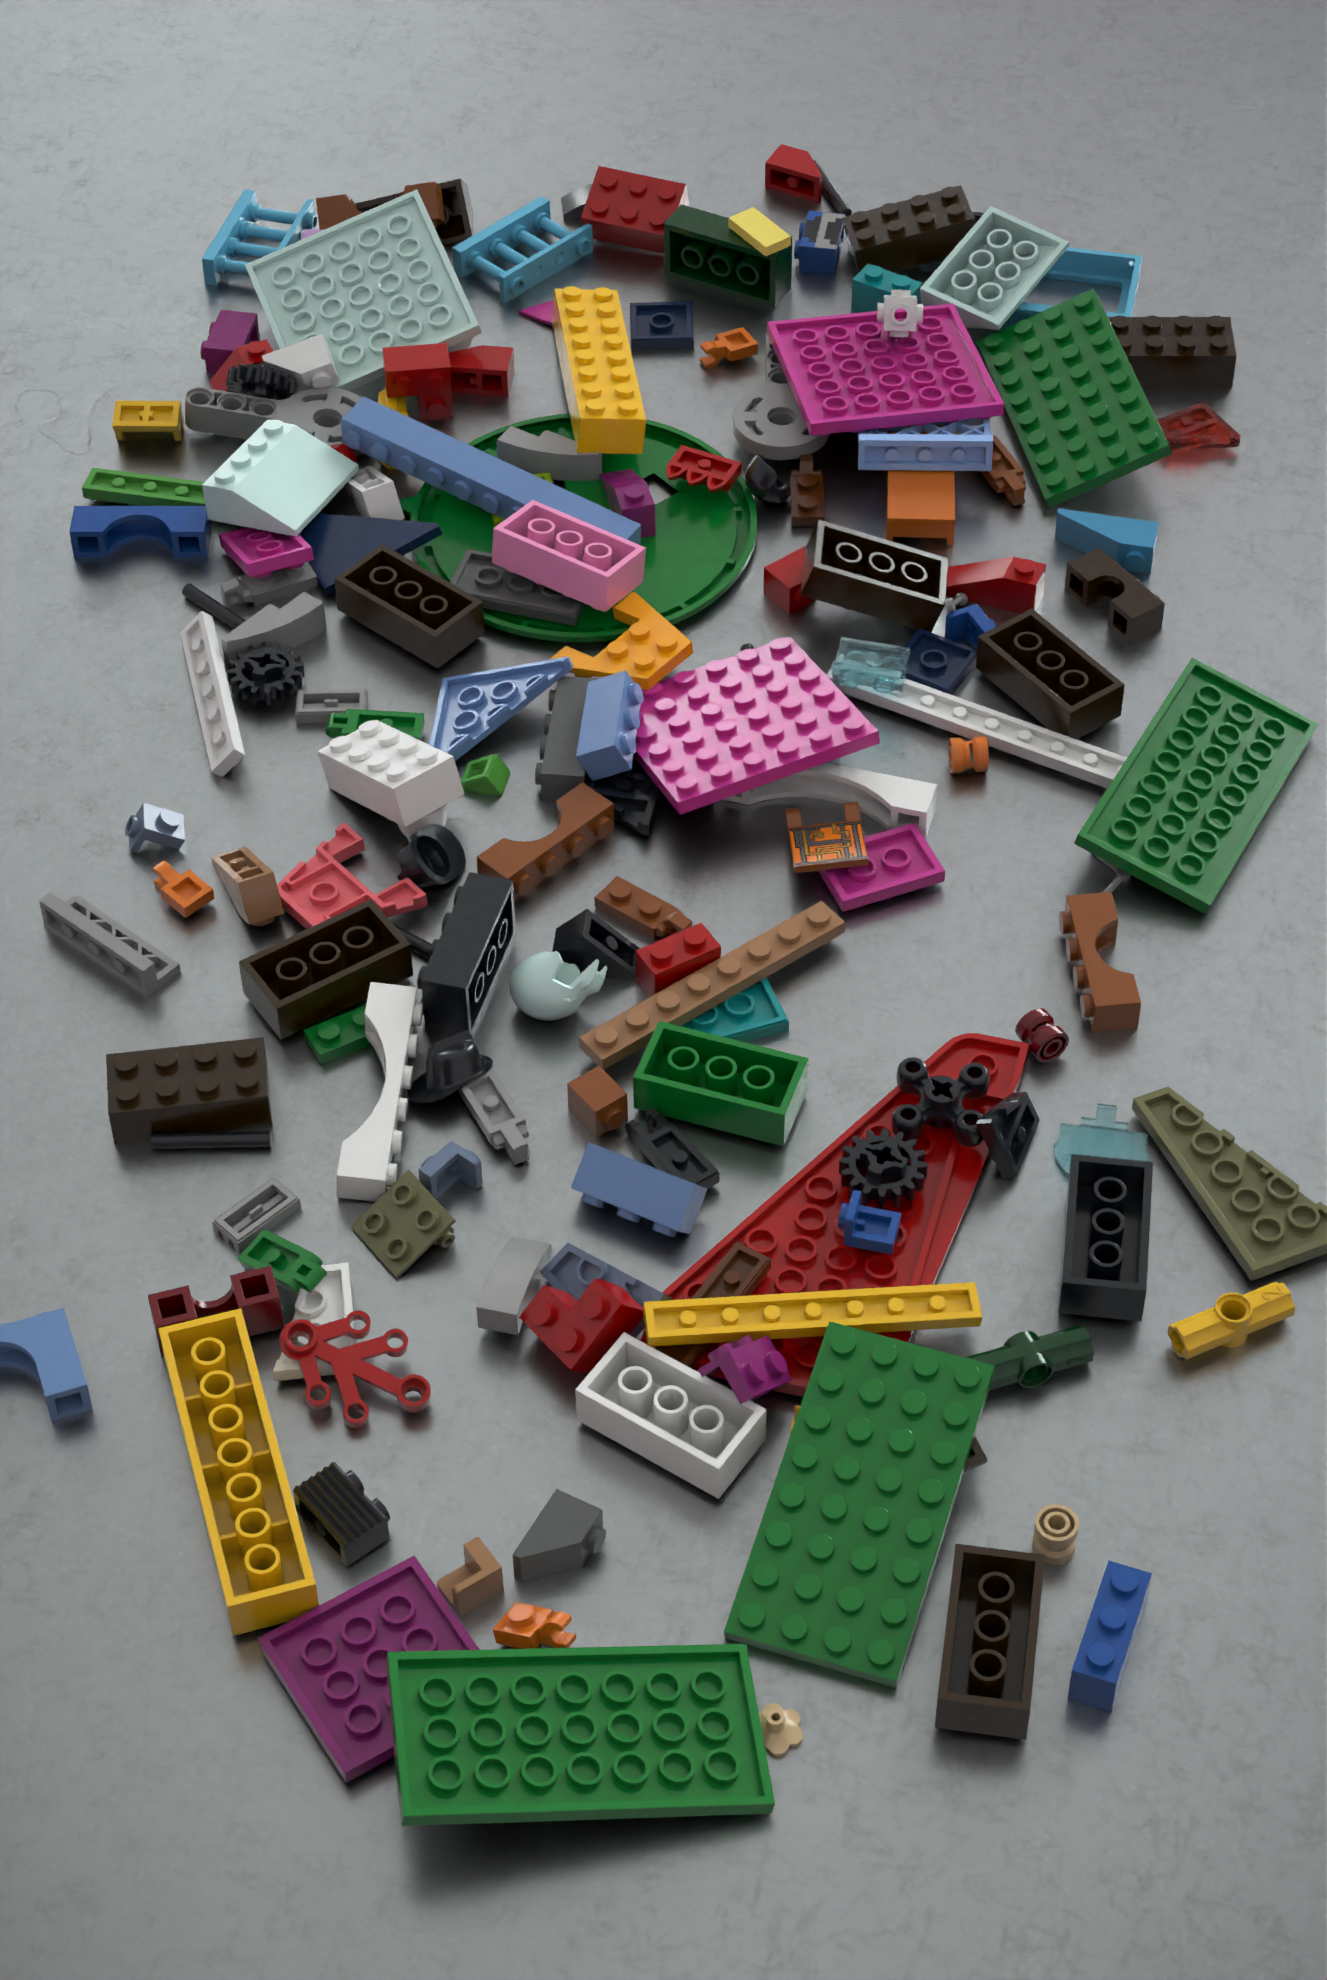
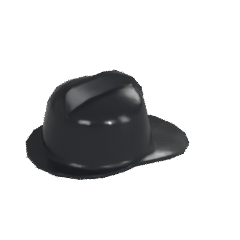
M437 824L427 825L413 833L407 844L400 850L398 861L402 872L397 878L400 881L408 877L420 889L431 888L438 884H446L465 870V852L459 840L447 828Z
M461 1030L444 1037L428 1049L426 1072L412 1082L411 1089L407 1090V1097L411 1102L419 1104L443 1099L471 1080L487 1073L493 1067V1060L488 1056L480 1054L472 1035L467 1030Z

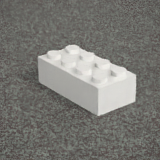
M378 720L367 721L361 724L358 730L347 736L336 737L329 742L328 746L318 750L330 789L403 827L465 795L454 756Z
M625 1332L575 1389L576 1417L578 1421L718 1499L766 1440L767 1409L752 1401L740 1404L732 1390L706 1376L701 1377L699 1372Z

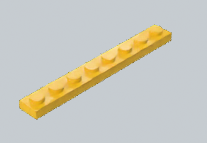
M975 1282L649 1301L643 1304L647 1345L651 1347L734 1342L750 1335L752 1340L769 1336L770 1339L824 1336L829 1321L871 1333L978 1327L981 1325L983 1318Z

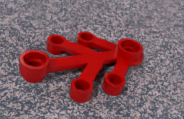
M356 1310L349 1313L346 1318L319 1326L304 1319L289 1322L280 1333V1348L288 1358L299 1362L307 1386L305 1399L310 1408L321 1410L326 1408L331 1401V1389L328 1384L321 1380L316 1358L332 1366L344 1403L343 1420L351 1428L363 1427L369 1418L368 1406L361 1400L353 1376L396 1396L400 1407L408 1412L421 1411L428 1405L431 1387L424 1377L411 1374L400 1379L363 1361L383 1354H387L390 1357L402 1356L408 1348V1337L403 1330L397 1328L390 1329L384 1336L339 1349L326 1342L347 1334L353 1339L366 1337L370 1332L371 1326L370 1317L367 1313ZM354 1320H362L366 1326L361 1330H355L350 1324ZM302 1336L307 1338L309 1342L303 1347H298L293 1343V1340ZM391 1338H399L403 1344L399 1348H392L387 1342ZM315 1390H321L325 1392L326 1397L316 1401L310 1395ZM410 1391H416L421 1395V1398L416 1402H411L405 1396ZM358 1408L363 1411L364 1415L359 1419H352L349 1417L348 1412L351 1409Z

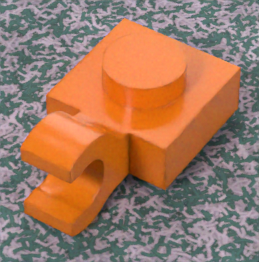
M744 327L715 334V341H706L700 344V348L709 355L701 357L699 361L705 368H713L724 357L729 362L741 360L758 354V343Z
M164 860L152 868V871L159 876V878L154 880V884L161 890V898L185 918L214 899L213 888L190 869L180 875Z
M515 1602L493 1628L497 1644L520 1649H534L540 1643L550 1645L553 1648H569L576 1640L575 1634L563 1631L572 1620L569 1614L560 1611L554 1612L552 1609Z

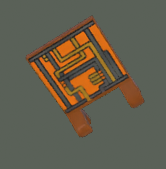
M858 802L843 803L845 821L802 826L800 808L785 809L794 873L869 865Z

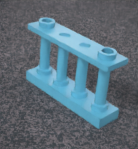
M244 189L202 257L205 284L217 286L222 276L226 275L227 272L249 275L245 266L248 262L233 260L238 254L261 258L302 240L304 229H316L318 225V215L314 213L313 200L307 199L299 213L261 208L260 204H257L256 191ZM259 220L290 224L291 227L289 230L256 226L254 224ZM252 237L278 241L281 244L278 248L243 242Z
M540 196L452 247L454 271L456 275L464 278L478 269L497 280L500 285V301L505 304L593 252L592 225L587 223L571 232L550 219V201ZM545 230L560 240L549 245L535 235ZM523 243L538 253L527 258L513 248ZM501 256L516 266L508 271H504L491 263V261Z

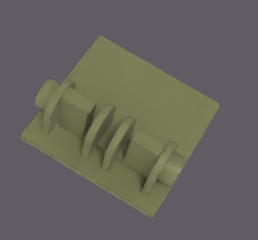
M408 1169L351 1227L398 1279L432 1244L436 1246L441 1245L443 1248H446L454 1242V1229L451 1226L456 1220Z

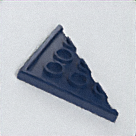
M318 513L299 535L312 547L314 560L308 562L327 596L336 593L334 578L381 544L404 556L442 535V531L437 523Z

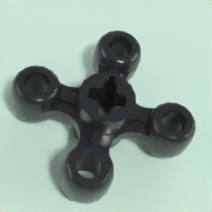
M907 1058L899 1064L896 1075L898 1087L906 1094H917L920 1097V1102L916 1106L903 1104L895 1109L892 1116V1132L894 1135L898 1132H903V1141L916 1140L927 1123L931 1127L939 1129L952 1126L955 1139L965 1147H975L984 1140L976 1125L977 1120L983 1115L976 1110H965L962 1107V1102L966 1098L970 1100L981 1099L988 1093L990 1074L985 1066L979 1063H969L961 1069L958 1079L954 1080L944 1075L930 1078L927 1065L919 1058Z

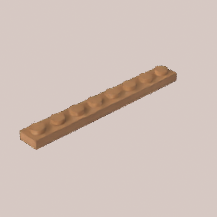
M820 901L579 1037V1048L597 1066L604 1070L648 1045L659 1021L682 1026L845 933V921L824 902Z

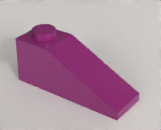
M632 469L599 474V479L611 511L641 524V538L655 536V503L647 483Z

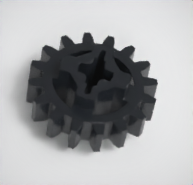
M262 362L257 365L239 364L238 367L231 366L226 380L228 391L274 400H284L294 395L298 385L296 384V379L290 378V374L283 373L279 369L272 368L271 364Z
M262 642L259 649H255L250 645L248 646V653L245 654L238 651L236 653L237 660H230L229 662L230 669L227 672L232 693H239L240 700L242 701L252 698L253 705H257L260 700L265 701L267 705H271L272 699L276 698L280 702H285L284 695L295 696L297 694L296 687H303V678L305 677L304 664L301 662L300 654H293L290 646L281 650L280 643H275L273 647H267V644Z
M882 1129L881 1136H875L871 1130H867L865 1140L854 1136L852 1137V1147H843L842 1158L839 1159L842 1187H849L850 1197L853 1190L862 1191L863 1205L865 1206L872 1200L878 1202L879 1209L884 1208L886 1201H891L895 1207H900L902 1197L913 1201L915 1190L922 1191L924 1189V1179L927 1178L928 1163L925 1162V1151L916 1150L917 1141L915 1139L904 1142L903 1132H898L894 1137H891L887 1129Z

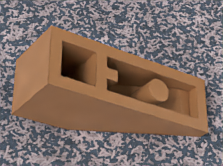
M246 846L211 857L212 864L235 908L249 925H266L273 922L275 916L285 914L274 872Z

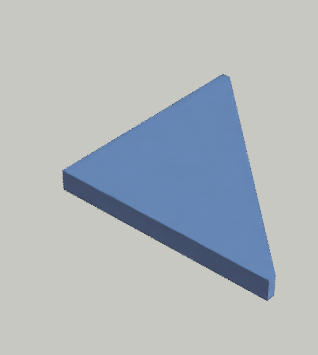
M570 657L442 678L429 745L454 756L455 761L571 671L573 664Z

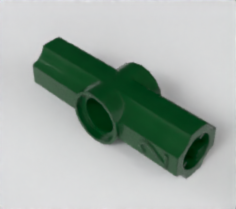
M1078 1325L1039 1337L1032 1331L1020 1332L1010 1337L1003 1347L965 1358L995 1365L994 1376L989 1390L1017 1382L1022 1387L1031 1388L1043 1384L1052 1376L1053 1372L1093 1361L1094 1351L1087 1329Z

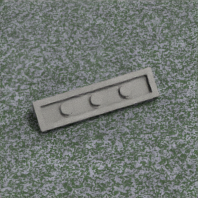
M48 893L39 900L44 927L145 996L149 997L181 972L178 962L77 894L66 902L52 893ZM155 965H160L164 969L156 974Z

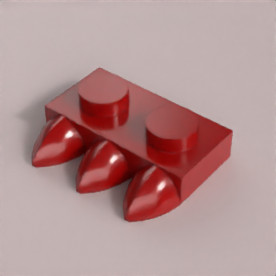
M681 445L666 466V475L669 480L673 481L682 478L687 480L691 487L700 484L706 485L711 493L721 490L728 492L742 473V462Z

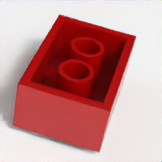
M598 166L581 215L582 226L587 223L592 225L593 239L664 254V223L681 204L689 206L686 184Z

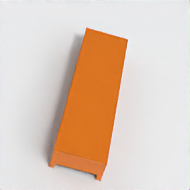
M892 431L887 432L888 434H895ZM925 431L920 432V434H929ZM887 470L886 540L893 542V537L947 538V545H953L955 528L954 471Z

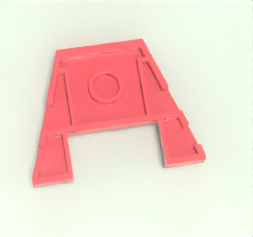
M346 823L341 824L335 829L336 836L330 842L323 841L316 847V855L307 863L301 861L277 884L283 908L305 929H309L370 899L374 901L387 918L428 906L426 893L408 877L374 894L340 864L365 850L363 838Z

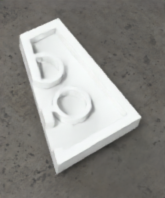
M349 1263L321 1265L327 1272V1275L311 1293L300 1289L294 1306L295 1314L292 1321L304 1319L319 1326L346 1318L349 1313L353 1312ZM354 1321L350 1324L353 1329H355ZM347 1334L326 1343L340 1349L356 1344V1339L351 1338ZM302 1336L293 1340V1343L298 1347H303L309 1342L307 1338ZM282 1352L273 1370L274 1381L304 1378L299 1362L288 1358ZM316 1358L320 1376L334 1375L330 1364Z

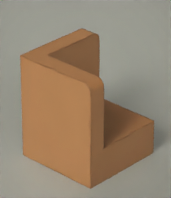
M479 1536L463 1545L465 1565L437 1580V1589L458 1617L504 1592L502 1567Z

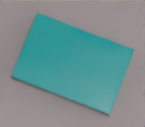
M766 977L683 1024L682 1027L748 1042L788 1031L789 1020Z

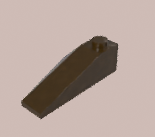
M456 179L439 183L442 189L445 223L437 224L436 232L443 246L461 243L474 235L473 210L468 186L463 180ZM403 192L355 203V205L364 213L402 196Z

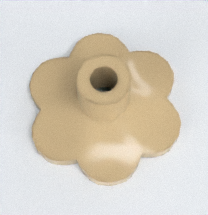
M776 1703L766 1704L762 1711L759 1712L765 1750L774 1757H781L787 1754L789 1747H797L803 1741V1731L799 1727L800 1715L798 1712L792 1709L784 1710Z

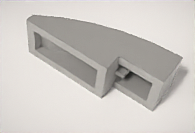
M510 426L497 439V458L531 474L549 472L552 479L567 481L599 480V474H602L601 452L577 453L574 440L545 430L540 436H536Z
M302 592L280 609L269 603L221 638L225 666L230 668V660H237L236 653L238 651L245 654L248 653V646L250 645L255 649H259L262 642H265L267 647H273L275 643H280V649L283 650L289 646L293 649L311 640L327 629L324 603L306 592Z
M511 1237L499 1254L476 1307L478 1328L519 1335L523 1323L519 1316L537 1294L543 1276L540 1271L547 1264L552 1250L551 1244Z

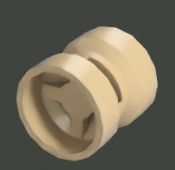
M1052 1504L1040 1509L1036 1515L1032 1549L1035 1554L1045 1555V1564L1062 1565L1070 1561L1075 1554L1079 1520L1072 1509L1064 1505Z

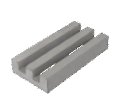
M367 689L297 690L296 724L327 723L331 713H344L346 709L368 710Z
M273 1177L212 1221L213 1230L218 1235L222 1233L226 1242H233L234 1248L240 1253L251 1244L263 1229L270 1231L301 1208L300 1198ZM278 1193V1195H276L274 1198H272V1199L269 1200L267 1203H265L264 1205H262L263 1202H265L267 1199H269V1198H270L271 1196H273L274 1194ZM248 1213L250 1214V1215L247 1216L245 1219H243L242 1221H240L238 1224H236L235 1226L231 1227V1225H233L235 1222H237L238 1220H240L242 1217H244V1216L247 1215Z

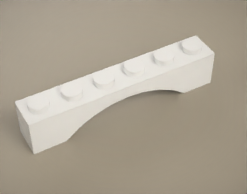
M823 763L723 800L747 805L785 797L823 799L840 804L858 802L859 811L877 821L886 830L915 823L926 839L935 813L937 784Z
M370 982L365 1009V1037L374 1047L383 1066L385 1083L381 1097L371 1115L356 1132L342 1142L337 1170V1198L376 1202L387 1191V1187H391L396 1182L397 1164L391 1162L393 1154L400 1155L403 1131L397 1130L398 1121H406L408 1098H402L403 1089H411L413 1066H407L409 1057L416 1058L418 1034H413V1027L421 1026L423 1003H416L417 987Z

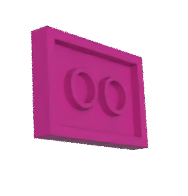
M248 527L218 534L221 547L249 577L264 578L271 575L272 571L282 568L297 569L302 567L304 562L314 560L312 547L299 534L295 537Z
M915 823L864 837L869 865L818 871L842 912L945 881L943 866Z

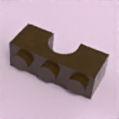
M1100 548L1067 563L1064 589L1085 607L1097 602H1110L1108 627L1129 645L1162 629L1165 603Z

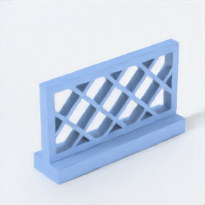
M989 418L964 419L953 423L945 421L927 423L923 426H897L892 429L877 428L858 432V470L992 471L993 435H991ZM968 425H979V426L973 428V427L968 426ZM892 431L895 434H888L887 432ZM925 431L929 434H920V432ZM957 431L961 433V435H955L953 433Z

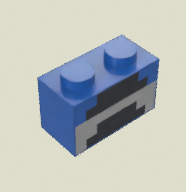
M808 211L806 223H800L799 240H796L794 248V259H799V272L836 275L844 242L842 217H845V214Z

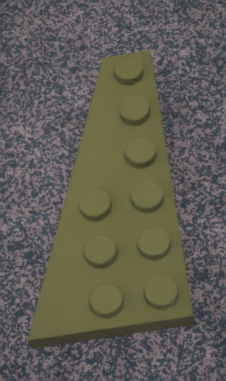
M1170 1087L1133 1098L1132 1110L1251 1281L1327 1253V1206L1321 1201L1315 1204L1299 1191L1297 1183L1253 1150L1247 1152L1234 1142L1235 1137L1225 1129L1219 1131L1204 1120L1203 1112Z

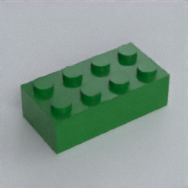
M659 1021L633 1076L634 1108L644 1111H650L654 1108L663 1116L784 1146L808 1090L809 1058Z

